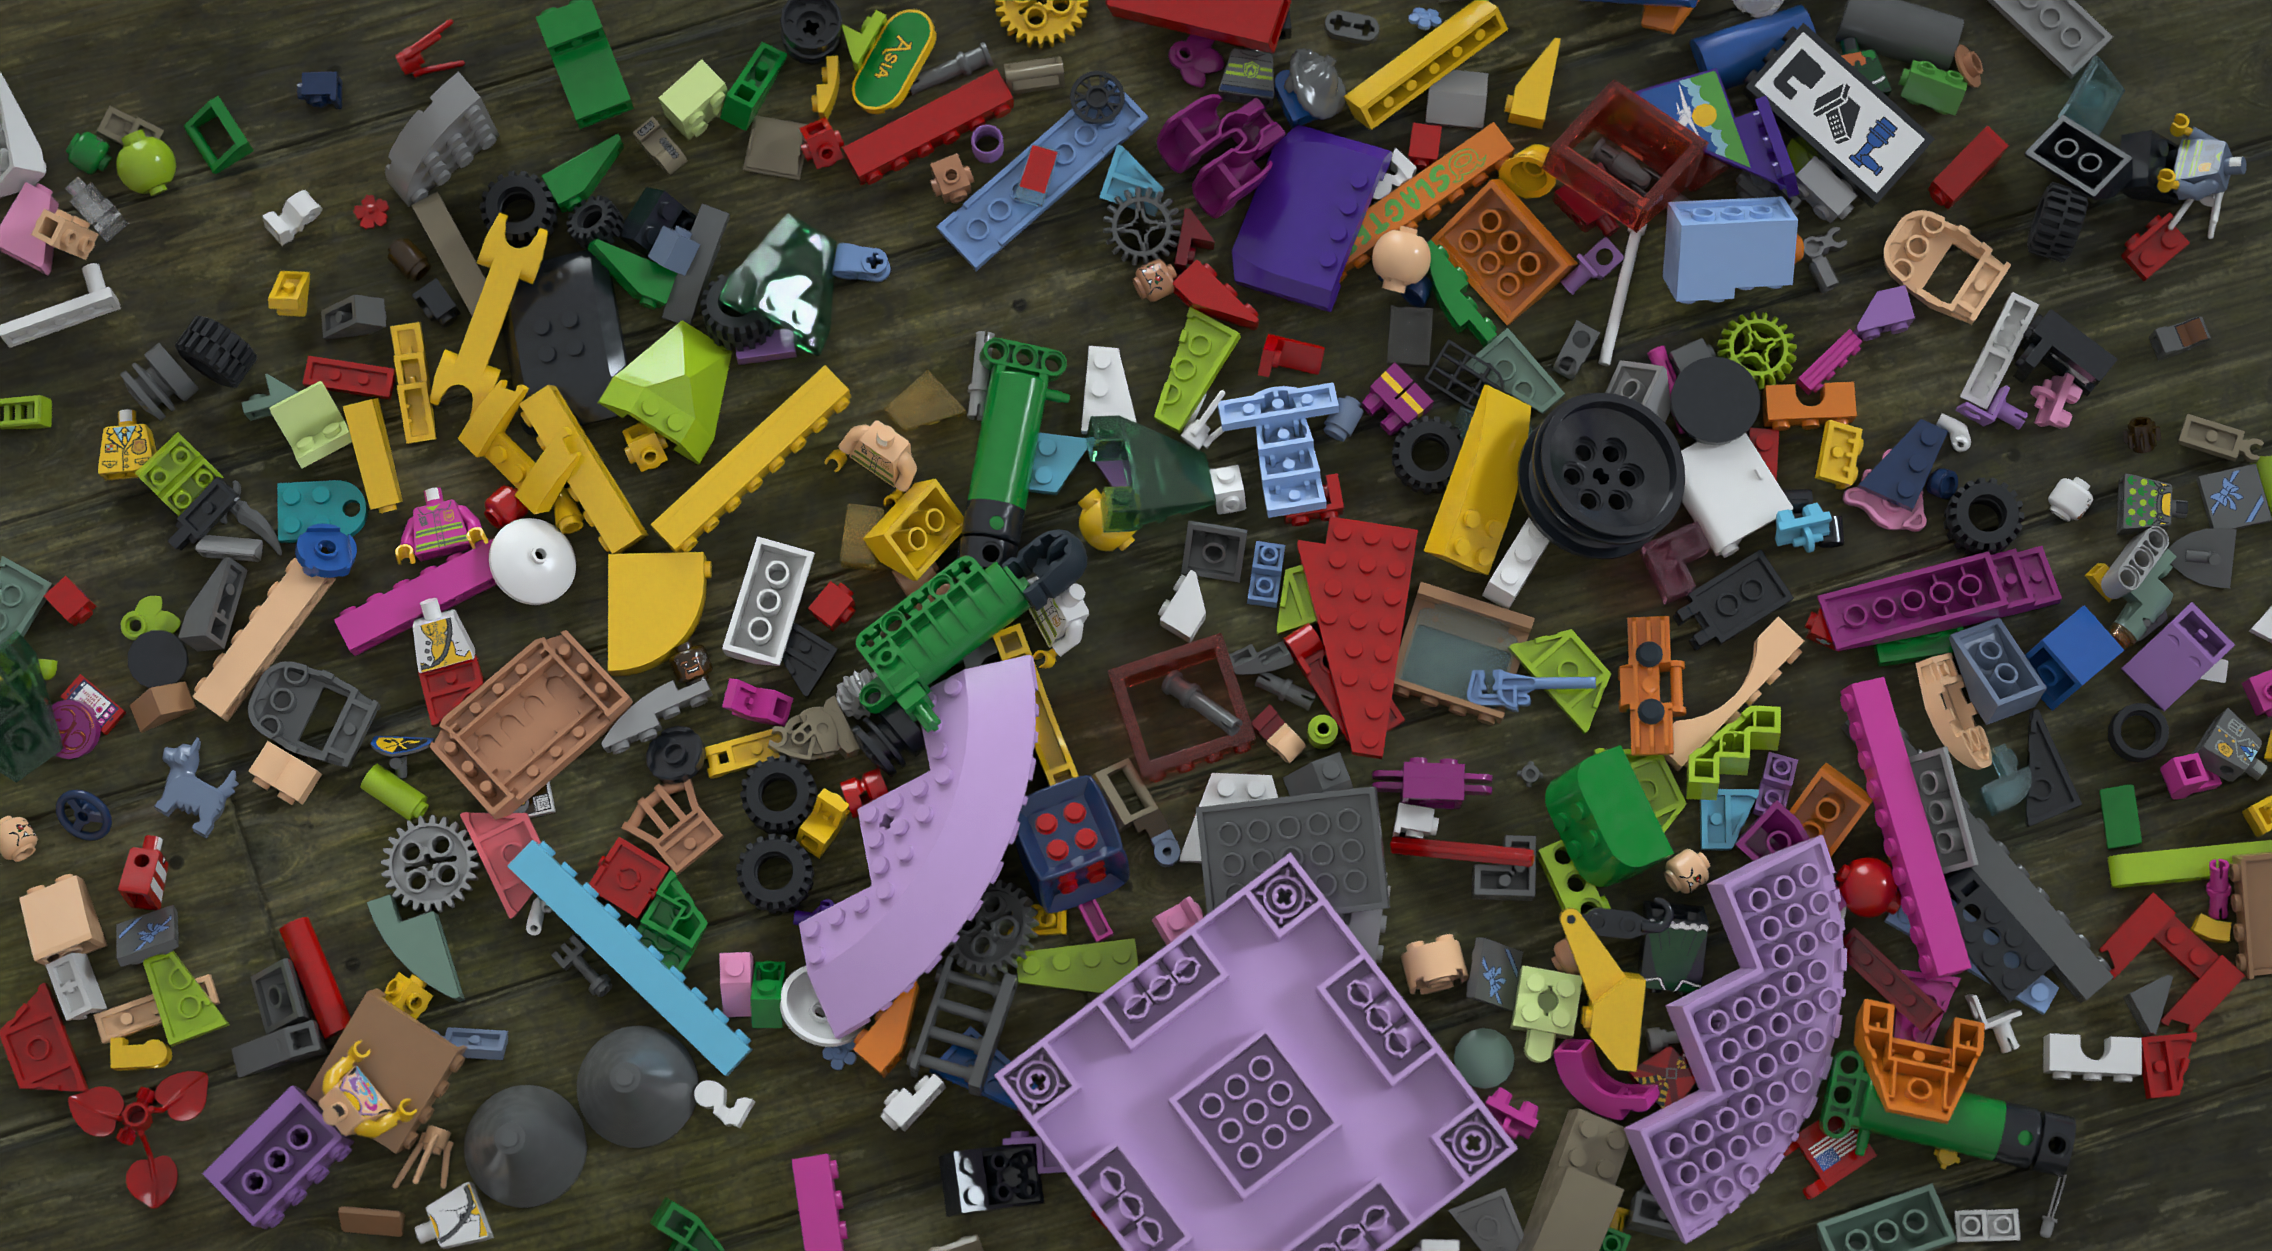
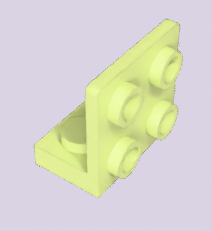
M322 381L270 407L271 414L289 442L301 468L352 443L348 425Z

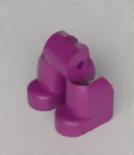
M1215 94L1203 96L1171 116L1165 122L1157 137L1156 143L1161 157L1172 170L1180 174L1195 165L1202 155L1228 138L1232 137L1238 144L1236 148H1231L1202 167L1192 184L1196 201L1203 211L1212 218L1217 219L1232 209L1238 200L1258 187L1266 178L1273 162L1270 160L1265 168L1261 170L1253 161L1270 151L1285 136L1284 130L1266 113V108L1258 97L1239 110L1228 113L1220 120L1216 108L1223 100L1221 96Z

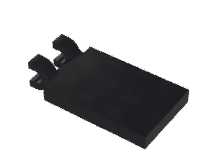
M1760 549L1690 592L1686 596L1690 603L1677 610L1672 618L1679 627L1692 617H1695L1703 629L1689 640V643L1696 651L1713 639L1720 646L1788 604L1794 597Z

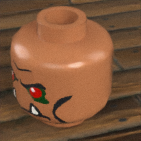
M1157 259L1138 267L1135 272L1136 277L1132 278V281L1142 300L1146 298L1150 302H1156L1174 292L1173 281L1178 276L1171 263L1166 265L1162 260Z

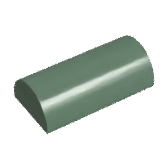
M1933 1184L1817 1223V1234L1822 1251H1932L1955 1243L1957 1240Z

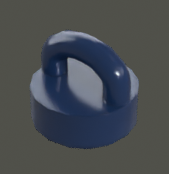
M1945 468L1937 469L1930 475L1926 489L1928 493L1936 497L1949 499L1957 490L1958 476L1954 471Z

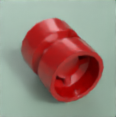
M879 768L863 773V777L860 780L853 777L840 782L853 819L859 817L858 808L889 793ZM867 790L868 795H866V796H859L860 794H862L864 791Z

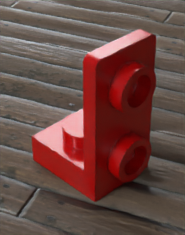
M1268 334L1262 352L1258 375L1269 377L1272 367L1278 368V366L1318 375L1325 348Z
M1338 473L1326 475L1325 485H1322L1326 502H1329L1326 505V509L1284 515L1285 524L1292 523V526L1297 527L1309 524V520L1321 518V521L1326 522L1329 521L1330 516L1339 518L1338 515L1343 514L1344 504Z

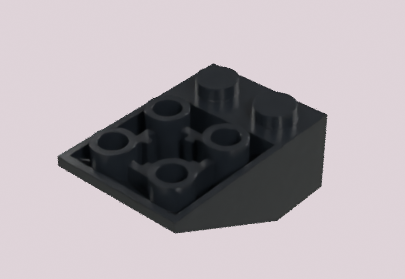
M1036 1143L953 1151L938 1156L947 1217L1044 1203L1041 1176L1038 1173Z

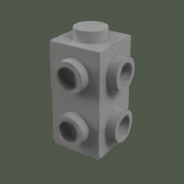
M1816 156L1796 175L1799 189L1798 198L1806 200L1813 207L1815 214L1819 218L1827 220L1831 224L1837 217L1843 220L1854 208L1850 203L1857 195L1853 192L1852 186L1847 181L1840 180L1832 172L1831 167Z

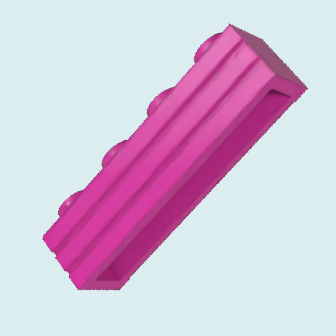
M1849 329L1797 379L1796 384L1808 395L1812 392L1817 393L1823 385L1821 383L1825 379L1829 381L1836 374L1834 371L1838 367L1843 368L1848 363L1847 358L1851 354L1855 356L1861 350L1860 345L1863 341Z
M1096 899L1077 906L1096 943L1113 936V931Z

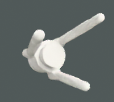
M2224 192L2211 194L2200 200L2202 204L2212 207L2208 230L2209 239H2212L2214 236ZM2189 198L2184 202L2168 225L2169 230H2172L2194 201L2193 199Z
M1221 390L1201 419L1198 420L1196 417L1206 397L1205 394L1184 427L1180 437L1194 449L1199 450L1202 445L1208 448L1213 440L1225 432L1222 431V426H1220L1212 434L1208 435L1211 429L1205 425L1225 395V391Z

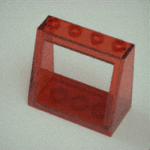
M1614 79L1550 147L1542 169L1637 233L1664 209L1668 202L1674 200L1691 184L1709 142ZM1596 130L1663 176L1642 197L1578 154L1573 148Z
M1222 633L1107 670L1108 683L1142 781L1149 780L1150 783H1156L1166 779L1167 773L1176 770L1178 774L1186 773L1195 769L1194 764L1206 761L1207 764L1216 763L1224 759V754L1233 751L1235 755L1248 752L1252 749L1251 745L1256 743V737ZM1217 658L1235 715L1242 720V726H1239L1240 731L1234 736L1226 735L1150 761L1126 688L1167 675L1174 670H1182Z

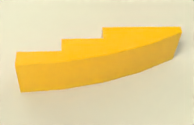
M421 322L390 326L395 352L394 362L398 380L397 390L406 444L436 439L433 404L430 403L431 387Z

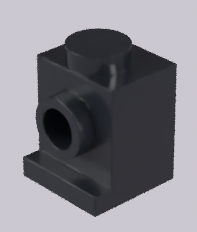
M437 278L412 294L429 320L432 322L436 319L443 328L453 324L457 320V316L461 314Z

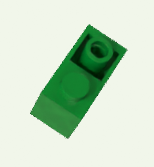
M755 962L750 998L752 1028H783L784 1019L780 1011L781 990L786 979L785 962Z

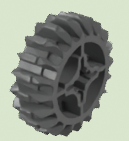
M1141 187L1135 188V197H1132L1129 190H1125L1126 201L1116 196L1114 200L1120 206L1118 208L1112 205L1107 207L1110 212L1114 213V216H1104L1103 221L1112 222V227L1103 228V233L1112 232L1113 234L1112 238L1106 240L1108 245L1115 241L1118 244L1112 250L1113 254L1119 253L1121 249L1125 251L1121 258L1122 261L1125 262L1129 255H1133V265L1138 264L1139 257H1143V263L1147 264L1150 262L1149 256H1153L1154 260L1160 259L1158 254L1160 251L1168 257L1170 251L1166 248L1167 244L1174 248L1178 245L1177 242L1171 240V236H1180L1181 231L1173 230V225L1182 224V220H1172L1171 215L1177 214L1179 210L1178 208L1170 211L1167 209L1173 200L1169 198L1162 203L1160 201L1164 194L1162 191H1159L1156 197L1153 198L1151 197L1153 193V188L1151 187L1147 188L1145 196H1142ZM1144 202L1151 203L1159 208L1165 219H1150L1147 216ZM1135 203L1134 220L1131 223L1119 225L1123 211ZM1141 215L1145 223L1157 224V226L1150 227V230L1146 229L1147 233L1144 235V240L1140 230L1128 229L1129 226H1135V223H1139L1138 219L1141 218ZM1166 228L1163 240L1159 245L1150 250L1149 237L1151 232L1156 229ZM1120 233L1135 234L1138 237L1141 251L1129 247L1123 241Z

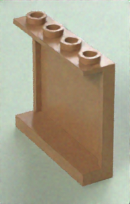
M2272 852L2232 855V864H2229V877L2231 882H2234L2235 894L2231 895V905L2237 916V924L2233 926L2235 941L2239 943V954H2236V967L2246 978L2251 980L2257 975L2272 974Z
M377 988L367 991L306 1095L318 1102L325 1095L322 1091L326 1072L342 1057L346 1058L348 1056V1050L355 1042L362 1040L356 1047L357 1052L361 1055L365 1054L369 1049H371V1052L363 1061L354 1062L352 1064L353 1067L358 1066L393 1110L392 1114L396 1112L400 1102L407 1098L411 1099V1102L403 1109L406 1112H412L417 1109L414 1117L409 1122L399 1120L395 1127L373 1138L396 1154L405 1149L409 1150L415 1144L419 1136L416 1131L421 1123L425 1124L432 1116L434 1108L431 1106L436 1098L440 1099L450 1085L447 1080L451 1073H456L464 1063L465 1057L462 1055L467 1047L464 1045L457 1047L385 1000L387 994Z

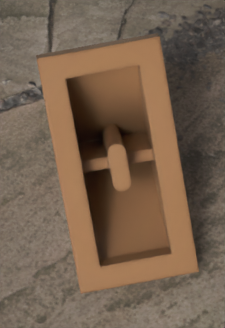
M185 681L151 687L130 704L141 733L197 709Z

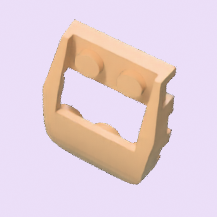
M1925 210L1914 211L1905 215L1888 237L1883 252L1887 272L1901 286L1905 285L1910 294L1929 308L1971 325L2011 266L2009 262L2003 265L1991 255L1993 249L1985 242L1981 243L1970 234V230L1961 224L1958 227L1945 221V217ZM1953 244L1979 261L1951 304L1931 295L1923 287Z
M1952 653L1930 657L1915 663L1924 706L1941 742L1945 747L1947 746L1948 751L1959 762L1967 767L1980 770L1990 766L1992 754L1984 729L1980 725L1976 726L1973 715L1978 714L1972 703H1967L1961 688L1966 686L1962 675H1959L1952 660L1954 658ZM1941 693L1943 694V698H1944L1945 705H1946L1947 709H1946L1945 706H1944L1942 697H1941V695H1940Z

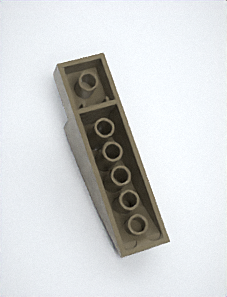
M1569 1109L1517 1251H1599L1624 1189L1615 1186L1630 1146L1624 1131L1625 1127L1582 1109Z

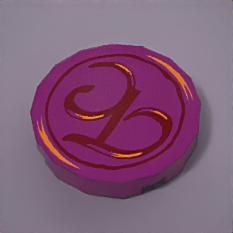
M75 699L58 701L49 707L43 716L40 728L42 740L48 750L57 757L74 759L87 755L93 751L100 737L101 727L100 722L97 721L95 716L97 714L91 706L83 701Z

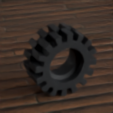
M597 195L595 199L594 196H590L589 202L582 200L580 202L581 207L575 206L573 208L575 214H569L568 218L570 221L567 222V227L569 228L567 230L585 250L588 249L589 243L595 239L612 244L615 242L612 238L620 236L621 233L618 229H623L624 224L622 222L624 217L609 198Z

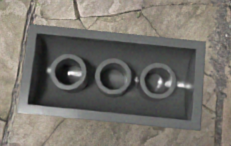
M1847 0L1835 41L1840 43L1847 38H1856L1859 49H1873L1876 54L1908 64H1912L1913 60L1918 62L1927 61L1934 64L1938 69L1948 71L1961 36L1964 19L1903 0Z

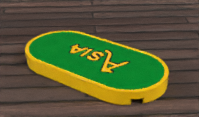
M919 10L901 11L892 16L882 28L873 47L856 74L852 85L853 97L864 111L871 114L886 113L884 110L889 108L893 110L905 99L936 42L934 24L925 13Z

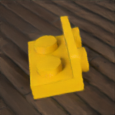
M1833 420L1825 422L1815 475L1816 479L1836 484L1835 488L1839 490L1852 486L1858 475L1856 462L1863 448L1864 442L1861 439L1863 429Z

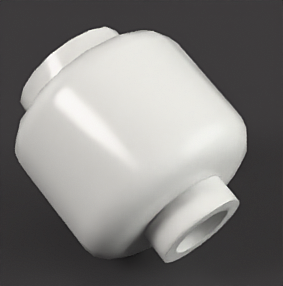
M2075 477L2073 480L2068 478L2061 479L2048 497V502L2051 505L2049 510L2064 521L2069 522L2071 519L2079 520L2093 502V496L2088 491L2090 485L2078 477Z

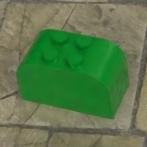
M1621 745L1586 758L1548 785L1545 793L1548 813L1576 870L1588 883L1597 887L1614 885L1645 872L1674 854Z

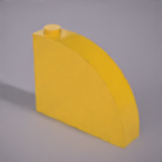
M704 552L608 554V672L611 676H627L653 669L667 661L671 655L677 653L675 647L688 642L696 630L704 610L707 579L712 578V563L707 561Z

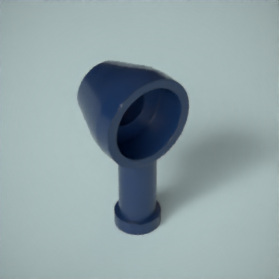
M1379 275L1378 280H1380L1381 282H1383L1384 280H1383L1382 277ZM1424 276L1416 284L1407 285L1405 293H1401V295L1411 305L1423 308L1429 300L1433 284L1429 278Z

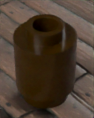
M408 238L404 240L397 239L388 248L389 255L387 259L407 279L411 278L416 282L423 278L431 268V265L428 263V257Z

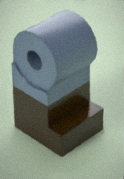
M1160 808L1133 821V827L1137 835L1146 832L1154 848L1155 861L1162 867L1175 865L1180 857V848Z

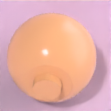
M1401 226L1400 231L1391 230L1385 233L1375 244L1372 263L1377 275H1380L1384 280L1382 288L1405 293L1407 285L1416 284L1428 272L1431 263L1430 249L1425 239L1417 236V229Z

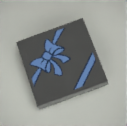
M2256 464L2199 476L2196 479L2210 528L2241 529L2272 520Z
M174 904L116 924L117 961L121 967L129 964H140L146 958L158 954L165 955L179 947L178 912Z
M1476 938L1475 947L1472 952L1470 978L1467 982V998L1505 1011H1514L1523 952L1486 938Z

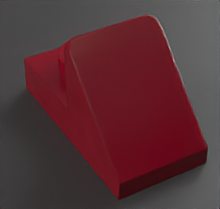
M1185 208L1175 259V271L1178 273H1183L1187 266L1194 262L1196 248L1192 247L1214 250L1215 245L1213 238L1193 211Z

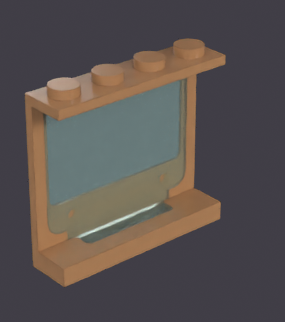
M1421 582L1399 648L1393 694L1408 698L1409 695L1421 698V703L1432 707H1437L1438 704L1449 707L1448 711L1453 714L1466 716V713L1477 716L1479 722L1487 725H1494L1495 722L1501 724L1505 707H1485L1469 702L1467 691L1472 670H1484L1486 673L1485 685L1488 692L1483 694H1497L1493 691L1495 683L1493 670L1501 669L1508 673L1517 674L1520 662L1508 650V647L1514 643L1527 641L1535 618Z

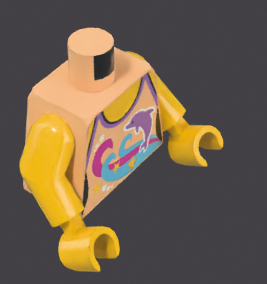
M359 1040L349 1048L348 1056L346 1058L342 1057L324 1075L322 1091L325 1095L318 1103L323 1110L322 1116L324 1121L329 1125H335L343 1135L357 1134L368 1138H376L395 1127L399 1120L409 1122L414 1117L417 1109L412 1112H406L403 1109L411 1102V1099L407 1098L400 1102L395 1113H391L393 1110L357 1065L355 1067L352 1065L354 1062L363 1061L371 1052V1049H369L365 1054H359L356 1050V1047L362 1042V1040Z

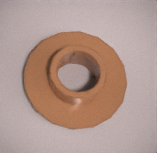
M1959 45L1955 51V61L1958 70L1970 87L1978 88L1981 83L1980 74L1983 73L1982 63L1974 51L1970 52L1964 45Z

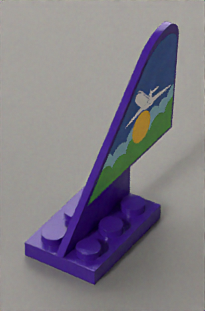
M1714 68L1639 90L1631 97L1630 107L1637 121L1646 129L1778 185L1779 190H1786L1788 198L1799 195L1795 171L1767 96L1755 99L1756 111L1735 118L1718 70Z

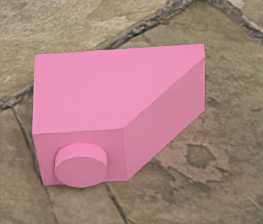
M750 952L720 953L723 1013L728 1018L751 1017L750 998L754 975V957Z

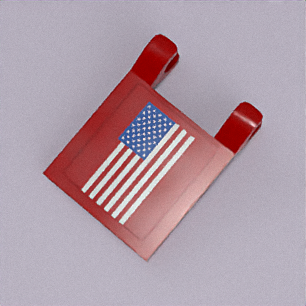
M1833 1116L1827 1122L1828 1130L1831 1133L1838 1132L1842 1127V1121L1839 1116ZM1819 1120L1799 1132L1797 1140L1795 1142L1792 1141L1783 1154L1784 1156L1799 1148L1819 1177L1818 1180L1802 1190L1808 1200L1816 1197L1877 1156L1869 1143L1864 1156L1855 1154V1144L1859 1130L1850 1128L1845 1137L1833 1139L1821 1131Z

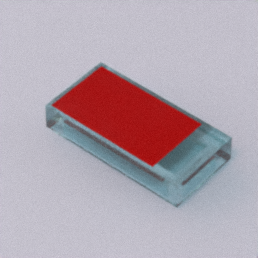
M1031 144L1014 196L1015 200L1043 208L1060 151Z

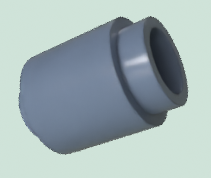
M1346 396L1345 399L1338 398L1339 413L1329 414L1325 421L1326 427L1324 432L1341 442H1344L1346 437L1351 436L1364 413L1360 408L1361 403L1350 396Z

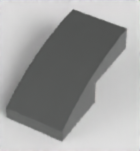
M1283 641L1258 653L1253 645L1250 644L1225 656L1233 674L1264 673L1294 663Z

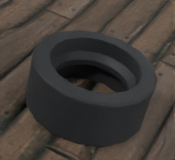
M2135 703L2124 707L2113 716L2108 726V740L2111 748L2119 757L2131 762L2150 760L2164 749L2169 737V727L2166 718L2158 709L2149 704ZM2135 715L2147 718L2154 725L2156 731L2153 744L2143 750H2136L2127 746L2121 736V726L2124 721Z

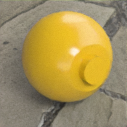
M1095 488L1078 502L1082 508L1079 517V528L1083 538L1092 547L1101 551H1114L1116 548L1123 551L1135 541L1132 535L1138 528V516L1135 507L1126 497L1114 492L1101 494Z

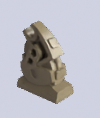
M835 695L826 700L824 707H812L788 720L785 727L774 726L771 734L780 735L782 741L775 743L769 740L768 748L778 755L786 756L789 761L793 758L803 764H810L811 760L818 758L828 760L838 753L845 759L857 756L860 749ZM801 724L796 730H792L794 726Z

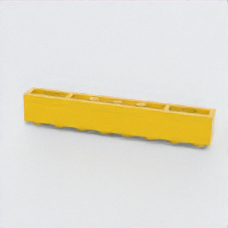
M824 365L651 523L653 530L675 553L692 550L698 543L697 538L700 535L715 529L720 522L719 518L724 513L733 512L741 504L742 501L740 499L748 491L750 493L755 492L762 485V479L770 471L775 473L784 465V458L791 452L797 453L807 443L805 440L813 432L817 434L823 430L828 424L827 419L835 412L837 414L841 413L849 405V399L851 398L849 389Z

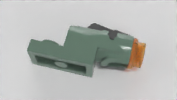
M2169 549L2165 550L2140 586L2122 596L2127 603L2118 618L2110 626L2109 633L2123 649H2127L2128 646H2133L2137 641H2141L2168 619L2166 609L2171 603L2173 593L2159 579L2164 578L2173 567L2170 564L2177 557Z

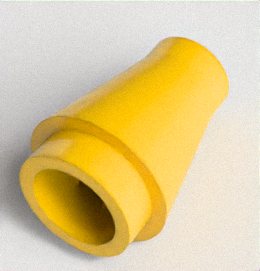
M562 488L553 504L555 524L561 533L570 534L583 527L582 521L584 516L567 488Z

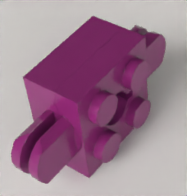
M1416 757L1410 758L1409 762H1404L1401 771L1376 770L1372 772V778L1375 780L1400 781L1372 783V787H1376L1377 792L1400 793V803L1432 809L1460 810L1464 801V795L1488 796L1492 794V787L1464 785L1492 783V775L1465 773V764H1458L1456 759H1440V763H1428V759Z

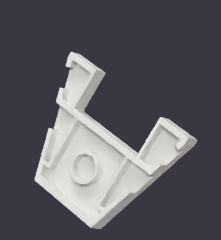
M1212 773L1199 807L1278 798L1272 775ZM1197 816L1194 818L1181 852L1180 862L1202 863Z

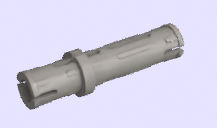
M985 331L976 332L972 383L968 386L970 402L967 418L974 420L976 415L977 421H982L990 370L981 364L979 353L984 344L989 339L995 337V334L988 332L987 336H985ZM993 348L987 349L988 355L991 358Z

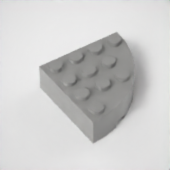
M459 72L430 97L433 102L424 112L418 110L413 115L390 150L388 157L392 162L385 168L386 179L408 207L427 197L428 192L436 185L441 186L450 179L451 173L459 167L467 166L473 160L476 153L481 149L486 150L490 148L499 136L481 97Z

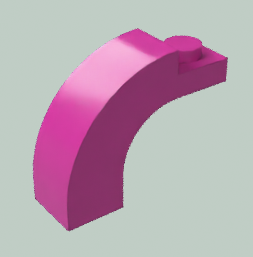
M1565 1039L1553 1052L1557 1070L1566 1088L1581 1104L1599 1115L1623 1120L1631 1110L1635 1112L1648 1110L1660 1097L1658 1085L1625 1084L1611 1078L1598 1062L1593 1039Z

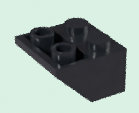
M2153 130L2122 134L2120 150L2133 158V178L2120 192L2132 199L2178 204L2179 198L2174 193V189H2171L2169 192L2159 191L2157 187L2159 180L2157 177L2162 169H2170L2174 172L2180 146Z
M646 187L623 223V229L619 230L621 233L619 238L637 252L648 257L663 226L675 230L676 226H679L691 232L697 216L664 190Z

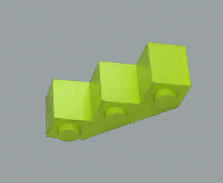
M1750 705L1741 713L1738 719L1724 726L1701 749L1697 748L1689 755L1687 767L1686 799L1717 800L1719 774L1747 775L1750 749L1778 751L1781 734V707Z

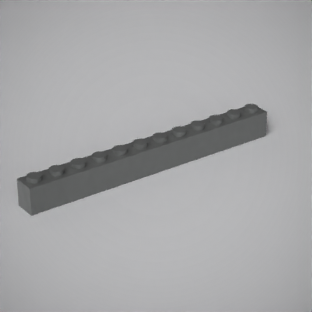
M1848 719L1840 728L1856 745V742L1850 736V722ZM1899 726L1908 757L1924 753L1920 749L1915 750L1909 743L1910 737ZM1960 796L1979 864L1971 868L2055 962V965L2050 970L2079 1003L2088 1000L2113 978V975L2110 973L2111 967L2102 957H2096L2089 949L2091 945L2082 934H2076L2069 926L2070 920L2062 911H2056L2051 906L2048 894L2042 888H2036L2031 883L2027 870L2021 864L2016 865L2008 856L2010 852L2001 841H1995L1988 833L1990 829L1981 818H1975L1968 810L1970 808L1969 804Z

